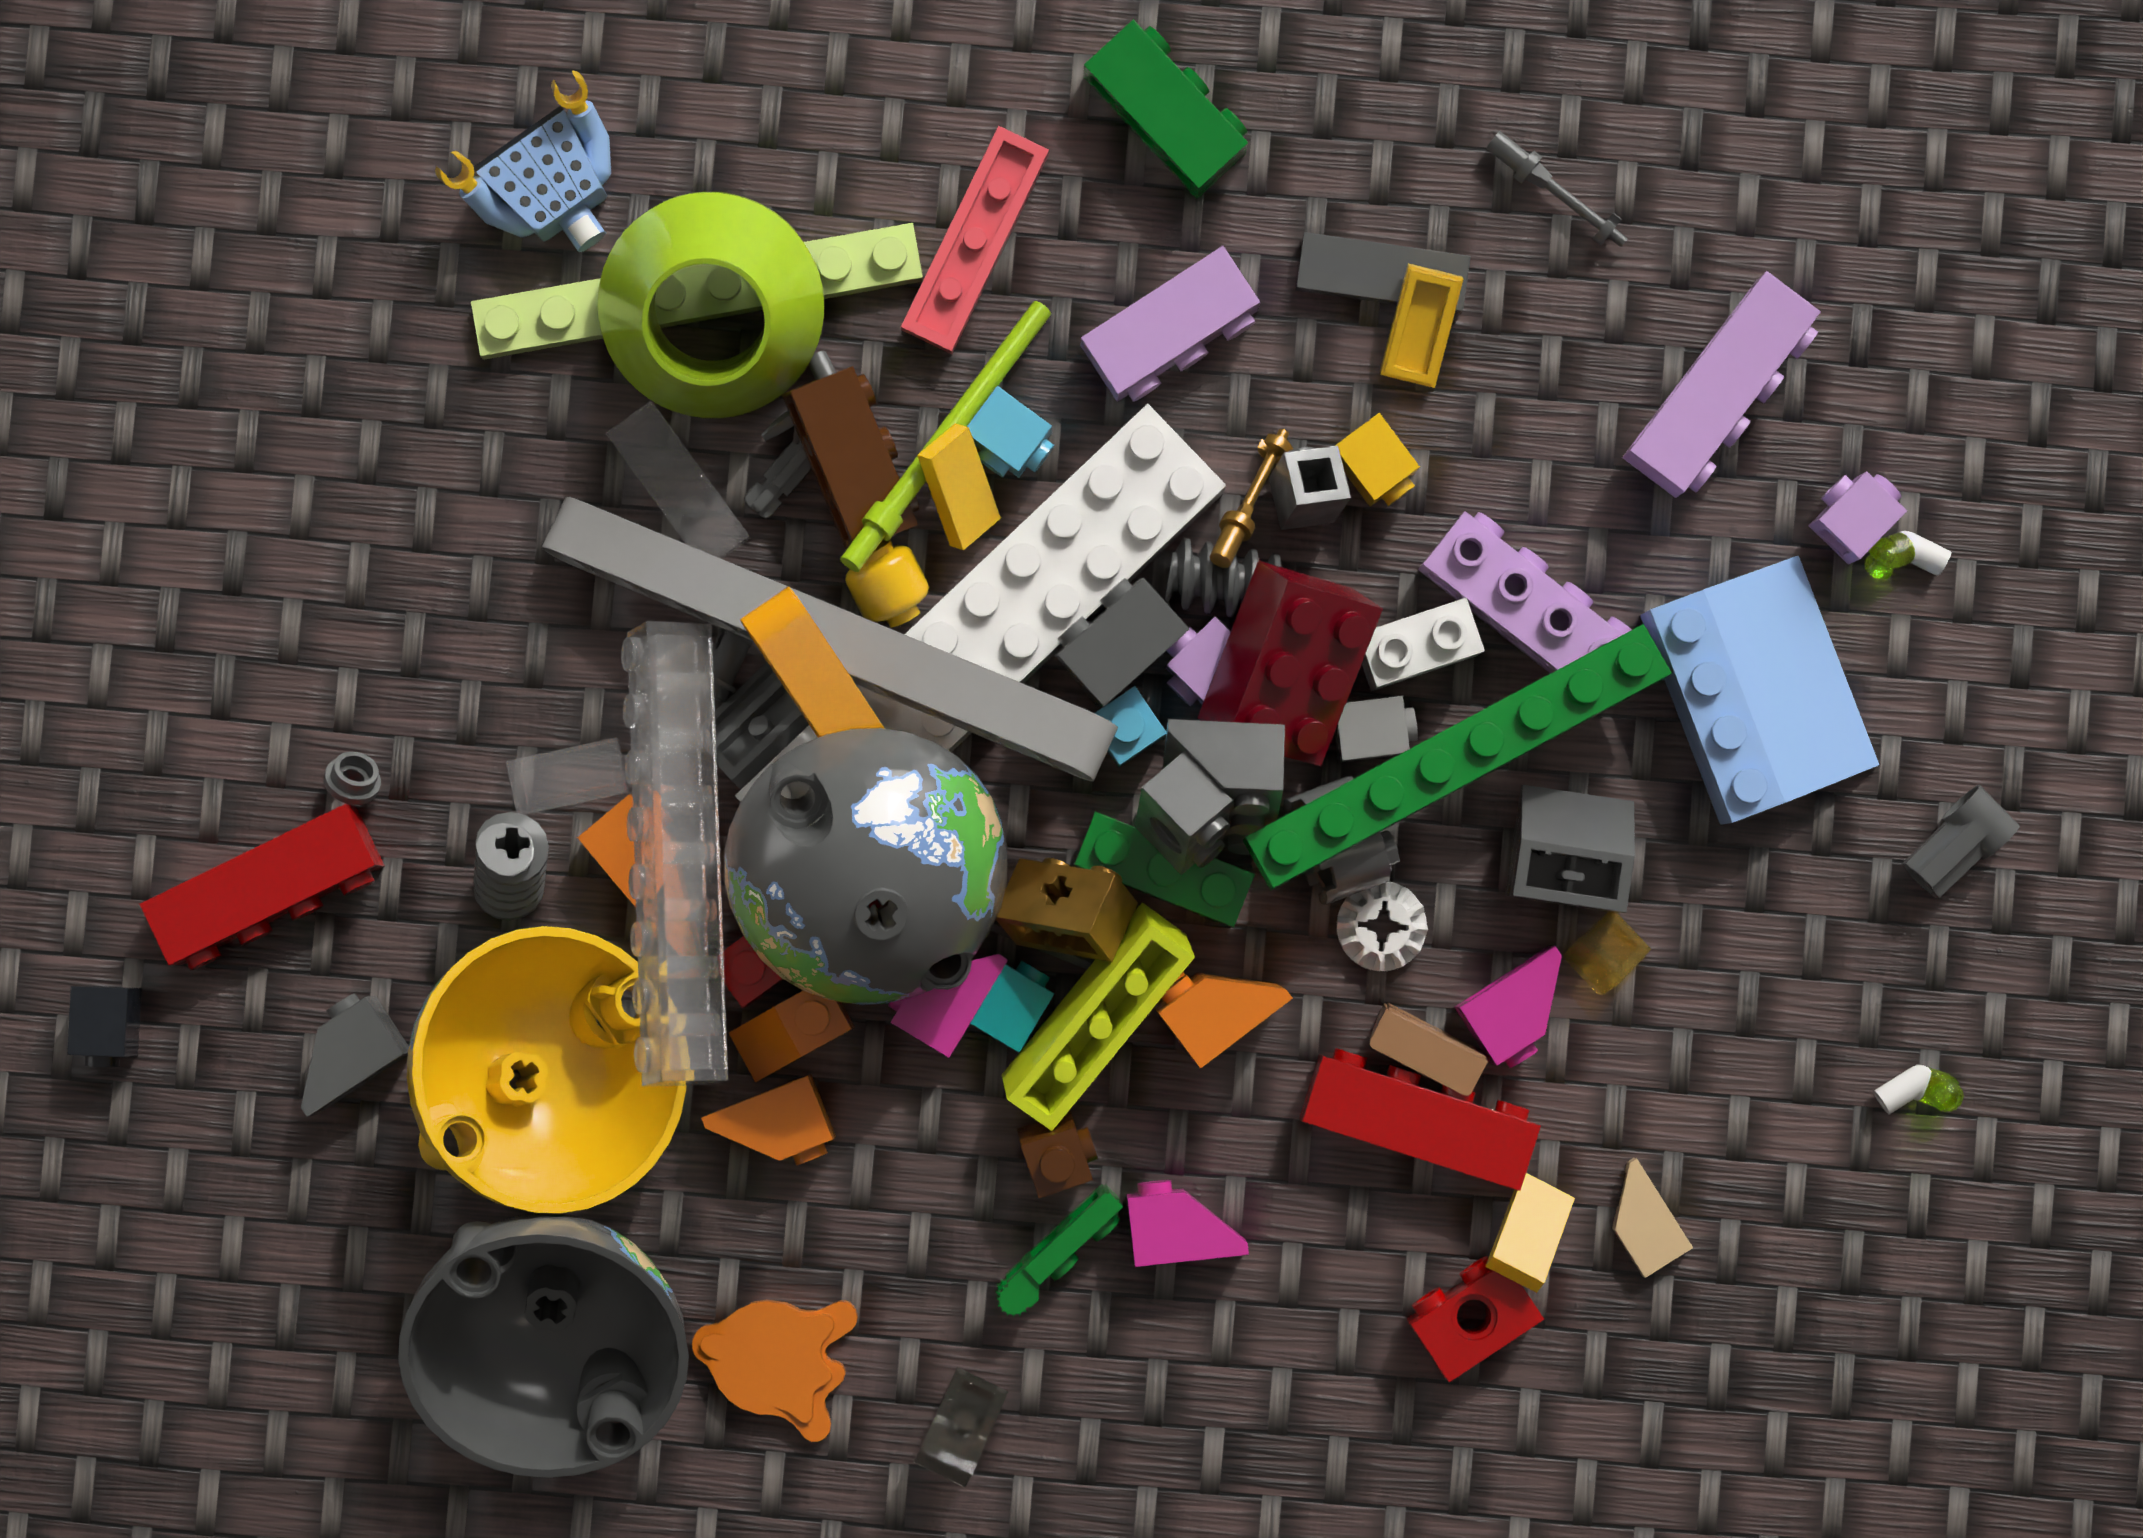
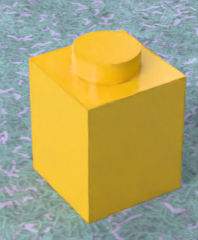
M1380 413L1335 445L1339 447L1346 476L1370 507L1380 499H1383L1387 506H1390L1415 487L1410 477L1417 472L1420 466Z

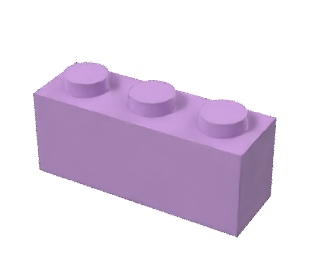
M1222 246L1082 336L1081 348L1115 400L1118 402L1129 395L1132 401L1135 402L1161 384L1157 377L1175 364L1180 371L1189 368L1209 353L1205 345L1223 334L1227 341L1254 325L1255 320L1251 315L1258 311L1260 301L1225 247Z

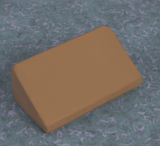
M1390 1003L1383 1004L1369 1039V1045L1373 1049L1465 1096H1469L1472 1093L1488 1063L1487 1057L1482 1050Z

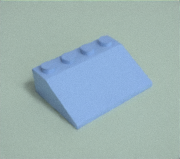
M1799 555L1650 609L1640 615L1643 624L1672 672L1664 680L1720 825L1744 819L1879 765Z

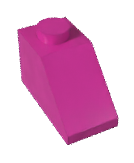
M1556 946L1546 947L1454 1006L1477 1044L1485 1053L1490 1064L1497 1066L1505 1061L1508 1067L1512 1068L1538 1051L1533 1042L1545 1035L1562 958Z
M1001 954L972 960L970 973L959 986L948 990L934 988L908 999L890 1002L888 1007L897 1011L891 1023L950 1058L1009 959Z
M1171 1180L1138 1183V1193L1127 1194L1135 1267L1249 1255L1248 1243L1245 1238L1183 1188L1172 1190Z

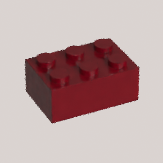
M1258 560L1197 719L1200 721L1285 725L1284 757L1321 766L1383 608L1353 588Z

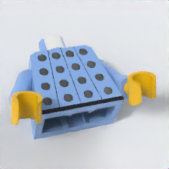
M572 71L579 84L577 92L573 95L561 94L555 80L552 81V92L555 100L560 105L558 108L474 167L470 160L461 153L452 151L451 153L454 157L460 160L462 164V170L455 178H448L437 166L435 173L438 179L448 187L460 189V197L486 224L518 237H526L535 233L543 242L563 230L577 251L582 252L594 246L606 234L590 210L607 198L602 185L611 175L610 139L593 103L586 101L588 89L583 76L577 71ZM562 107L569 109L567 114ZM474 170L477 172L479 176H474Z

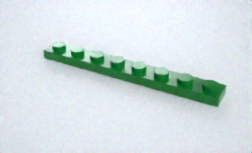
M1642 624L1246 836L1243 842L1270 891L1662 681L1671 675L1672 672L1647 628Z

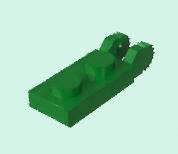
M1107 1184L1098 1186L1005 1274L1006 1278L1000 1279L1001 1282L997 1283L998 1288L995 1292L998 1294L996 1298L999 1300L998 1306H1001L1002 1312L1005 1311L1007 1315L1012 1314L1013 1317L1016 1314L1020 1316L1022 1312H1026L1027 1307L1031 1308L1039 1300V1285L1049 1276L1054 1281L1061 1278L1078 1261L1079 1257L1075 1252L1089 1238L1092 1237L1095 1242H1098L1115 1228L1121 1219L1116 1213L1123 1208L1119 1197Z

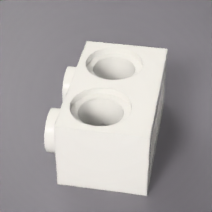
M1467 597L1376 627L1362 662L1370 690L1374 691L1483 653L1485 650Z

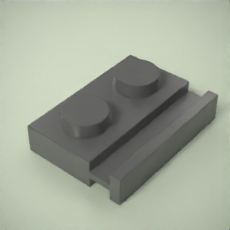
M766 662L690 736L703 748L729 779L742 789L809 724L768 662Z

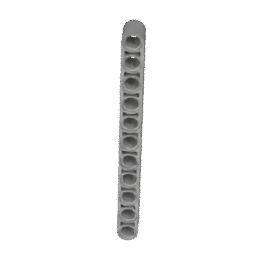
M565 497L541 547L545 552L565 563L751 641L753 640L740 619L788 587L571 497ZM791 588L856 685L1088 781L1095 780L1117 732L1118 727L1114 723L1086 709Z

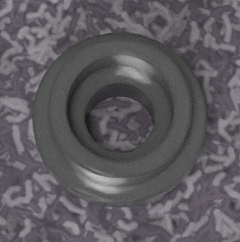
M352 751L340 754L328 764L323 776L324 786L329 794L335 799L351 805H362L371 802L377 796L381 786L377 764L369 756L360 752Z

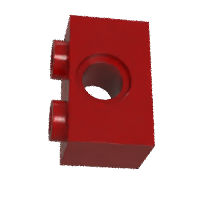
M1488 1256L1478 1259L1462 1270L1459 1275L1463 1282L1446 1293L1438 1287L1415 1301L1412 1307L1416 1313L1406 1319L1448 1382H1451L1544 1320L1522 1285L1485 1267ZM1468 1300H1480L1486 1308V1316L1483 1323L1474 1329H1464L1459 1326L1457 1321L1458 1309Z

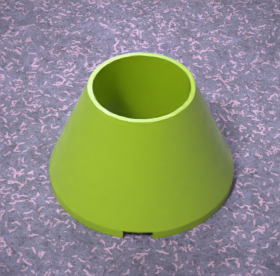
M696 192L663 201V203L653 207L634 220L625 229L609 253L602 271L598 290V317L603 340L612 360L623 376L640 393L658 405L680 414L700 418H725L754 411L774 401L786 392L805 371L817 348L822 331L824 294L815 260L804 242L786 220L766 206L749 198L723 192ZM713 264L728 268L742 276L755 290L762 304L765 323L759 337L744 352L725 360H700L679 351L663 334L655 311L656 291L670 275L688 266Z

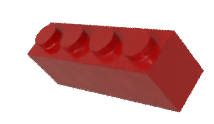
M344 804L139 905L168 965H183L187 963L191 971L220 958L222 955L218 947L238 938L242 946L268 935L273 931L269 924L271 921L288 913L294 921L321 909L324 905L320 898L339 888L344 896L365 888L375 882L371 873L385 865L357 807Z
M1335 1048L1332 1058L1319 1054L1299 1119L1302 1122L1521 1191L1541 1125L1527 1121L1529 1109L1497 1099L1495 1109L1492 1110L1473 1103L1476 1092L1472 1091L1469 1096H1465L1445 1085H1442L1440 1093L1419 1086L1422 1075L1389 1065L1386 1075L1365 1069L1368 1058Z

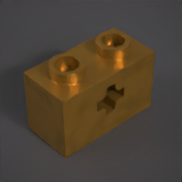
M1019 858L1005 889L1002 907L996 921L1016 945L1113 962L1138 903L1122 883V877L1106 867L1093 866L1089 870L1071 867L1065 862L1054 858H1045L1043 862Z

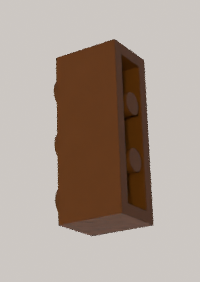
M853 366L781 394L846 550L864 527L862 519L876 501L883 502L899 480L892 462L893 459L898 458L893 438L885 426L878 428L870 408L876 405L872 387L864 374L857 376ZM916 496L902 513L903 523L894 535L918 525L913 513L919 510Z

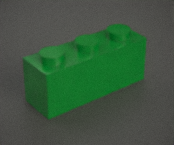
M1133 19L1084 64L1083 78L1189 192L1198 199L1246 155L1248 141L1244 136L1248 131L1232 111L1224 108L1220 112L1206 98L1210 91L1196 72L1189 67L1181 71L1167 56L1172 50L1165 39L1153 27L1149 26L1143 30Z
M1096 811L1074 864L1078 868L1089 870L1093 866L1111 869L1122 877V883L1126 887L1231 928L1235 927L1255 875L1216 858L1203 868H1199L1195 863L1181 875L1136 827Z

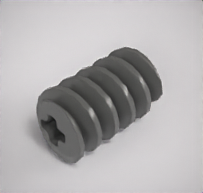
M1183 538L1176 551L1172 553L1164 601L1168 604L1174 593H1179L1182 609L1189 611L1196 597H1202L1204 612L1211 615L1219 600L1224 601L1227 618L1233 619L1242 604L1259 560L1257 550L1250 549L1241 564L1238 563L1237 556L1235 555L1230 567L1222 568L1212 563L1209 558L1213 550L1212 542L1206 541L1198 555L1194 556L1190 538ZM1272 553L1266 563L1282 567L1279 554Z
M514 812L496 814L486 820L477 832L473 892L476 902L485 913L496 919L511 921L523 918L534 911L543 898L549 844L544 830L530 817Z

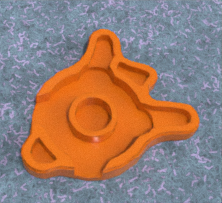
M767 1299L754 1301L737 1309L719 1323L702 1326L693 1337L692 1349L694 1355L708 1366L718 1388L734 1405L758 1415L782 1417L794 1424L805 1439L811 1442H819L831 1430V1418L826 1408L825 1399L844 1380L846 1374L844 1365L839 1361L829 1358L826 1349L829 1344L838 1340L855 1327L858 1314L855 1306L846 1300L834 1302L817 1310H804L781 1301Z

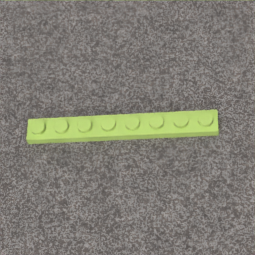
M913 223L804 242L819 270L824 299L923 282ZM697 264L676 271L659 286L655 297V311L660 328L763 310L755 290L742 276L728 268L713 264ZM601 278L471 301L481 358L485 360L603 339L598 317V290Z

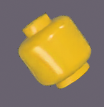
M891 540L881 541L860 571L855 572L849 569L845 578L846 584L862 616L873 622L887 620L891 628L902 625L920 614L917 604L926 597L929 589L928 582L912 550L904 545L893 546Z

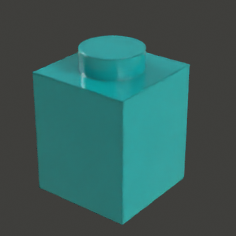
M1022 960L1016 970L1005 964L970 1024L1020 1052L1054 995V992L1045 987L1050 977Z

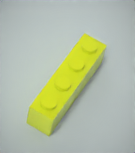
M1142 902L1133 913L1113 962L1095 959L1002 1073L1007 1100L1053 1131L1195 958L1187 935Z

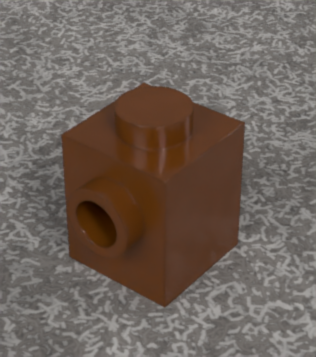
M1071 1111L1063 1117L1053 1131L1040 1122L1017 1129L1021 1148L1038 1198L1093 1180L1088 1163L1098 1160V1156L1088 1127L1077 1130Z

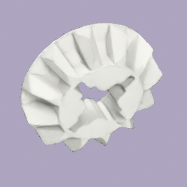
M1389 881L1348 896L1343 902L1337 917V935L1345 953L1358 965L1374 971H1390L1406 965L1421 951L1428 931L1424 906L1408 888ZM1382 901H1386L1389 920L1398 922V925H1406V931L1398 930L1397 933H1389L1386 942L1383 943V951H1379L1376 932L1368 931L1366 927H1358V921L1367 922L1368 919H1377L1379 910L1382 909Z

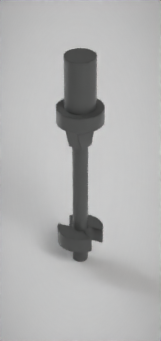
M1500 130L1487 145L1486 149L1516 172L1513 178L1522 184L1527 180L1542 189L1545 187L1596 227L1599 231L1592 240L1601 246L1607 238H1610L1622 247L1628 238L1615 229L1622 220L1619 216L1612 213L1607 221L1597 215L1552 179V175L1540 163L1542 156L1533 150L1529 154Z

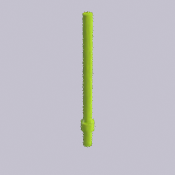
M1033 301L922 450L955 423L966 427L969 425L994 389L1001 383L1051 316L1050 310L1038 301ZM918 457L914 459L883 502L876 501L863 517L862 523L864 527L840 558L842 563L849 569L859 572L881 541H889L903 523L902 513L926 483Z

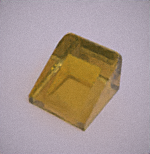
M1607 912L1564 953V958L1596 993L1603 995L1621 983L1648 954L1651 948L1618 913Z

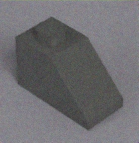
M353 993L326 1011L331 1020L317 1029L301 1109L306 1117L320 1114L408 1056V1044L376 996H367L360 1000L356 993Z

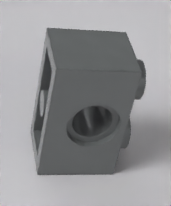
M1184 751L1142 786L1135 827L1182 875L1195 863L1199 868L1205 867L1223 850L1225 844L1222 840L1230 827L1228 818L1233 800Z

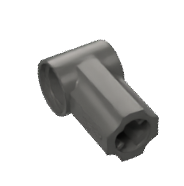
M1980 784L1964 794L1945 813L1942 818L1945 822L1902 863L1912 879L1934 898H1940L1980 858L1982 860L1987 859L1998 851L2020 827Z

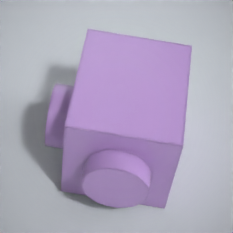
M1866 471L1852 481L1846 475L1842 476L1822 496L1821 500L1828 506L1808 526L1849 565L1861 559L1907 510L1898 502L1901 494L1891 482L1879 474L1872 477Z
M1216 617L1198 634L1189 627V630L1166 650L1173 657L1166 666V669L1173 675L1167 684L1189 706L1196 700L1203 705L1230 635V631Z

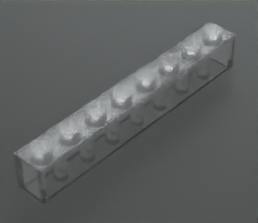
M646 621L627 632V637L623 641L621 650L623 669L629 673V694L626 695L624 700L623 719L626 727L630 728L631 750L627 753L625 760V776L628 784L632 785L633 807L630 808L627 816V834L630 841L634 842L635 864L630 869L628 883L630 895L633 899H636L637 917L630 935L632 953L634 956H638V979L633 986L632 1002L635 1012L640 1014V1037L635 1043L634 1061L636 1069L642 1072V1086L710 1085L728 1080L712 625Z

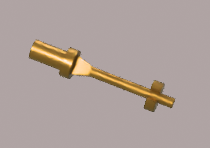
M1279 429L1277 434H1268L1265 440H1261L1258 452L1264 460L1242 504L1238 507L1237 511L1230 510L1225 512L1219 523L1222 532L1209 556L1211 562L1219 567H1230L1242 541L1250 539L1255 529V524L1250 518L1254 509L1253 506L1273 465L1279 462L1284 452L1293 450L1290 442L1286 440L1289 433L1285 429Z

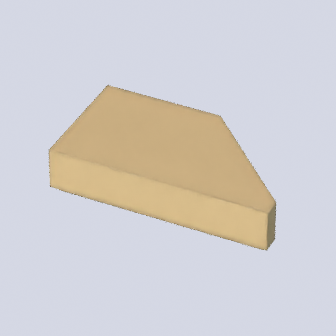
M1632 1158L1626 1164V1175L1612 1229L1640 1274L1646 1278L1693 1247L1638 1159Z

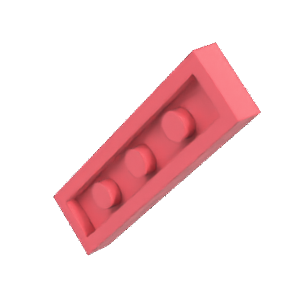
M998 126L901 325L902 331L953 354L1049 156V149Z

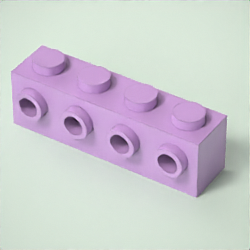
M1766 271L1755 281L1622 458L1675 498L1684 493L1688 487L1696 493L1716 468V465L1709 459L1721 443L1730 448L1749 425L1750 420L1744 417L1743 414L1755 398L1764 404L1783 380L1784 376L1777 369L1789 353L1798 359L1813 341L1818 331L1812 328L1811 324L1821 311Z
M1464 511L1418 569L1456 600L1467 597L1472 613L1549 673L1564 667L1632 630L1612 616L1606 622L1589 608L1593 604V600L1585 592L1570 582H1566L1563 587L1545 574L1549 568L1545 561L1525 547H1522L1519 552L1514 550L1500 539L1505 533L1504 530L1492 519L1480 512L1472 517Z

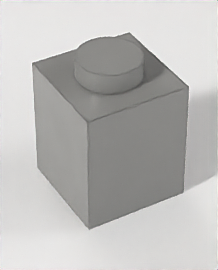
M1403 696L1346 703L1334 732L1338 763L1396 756L1409 750V742L1418 740L1414 708H1404Z

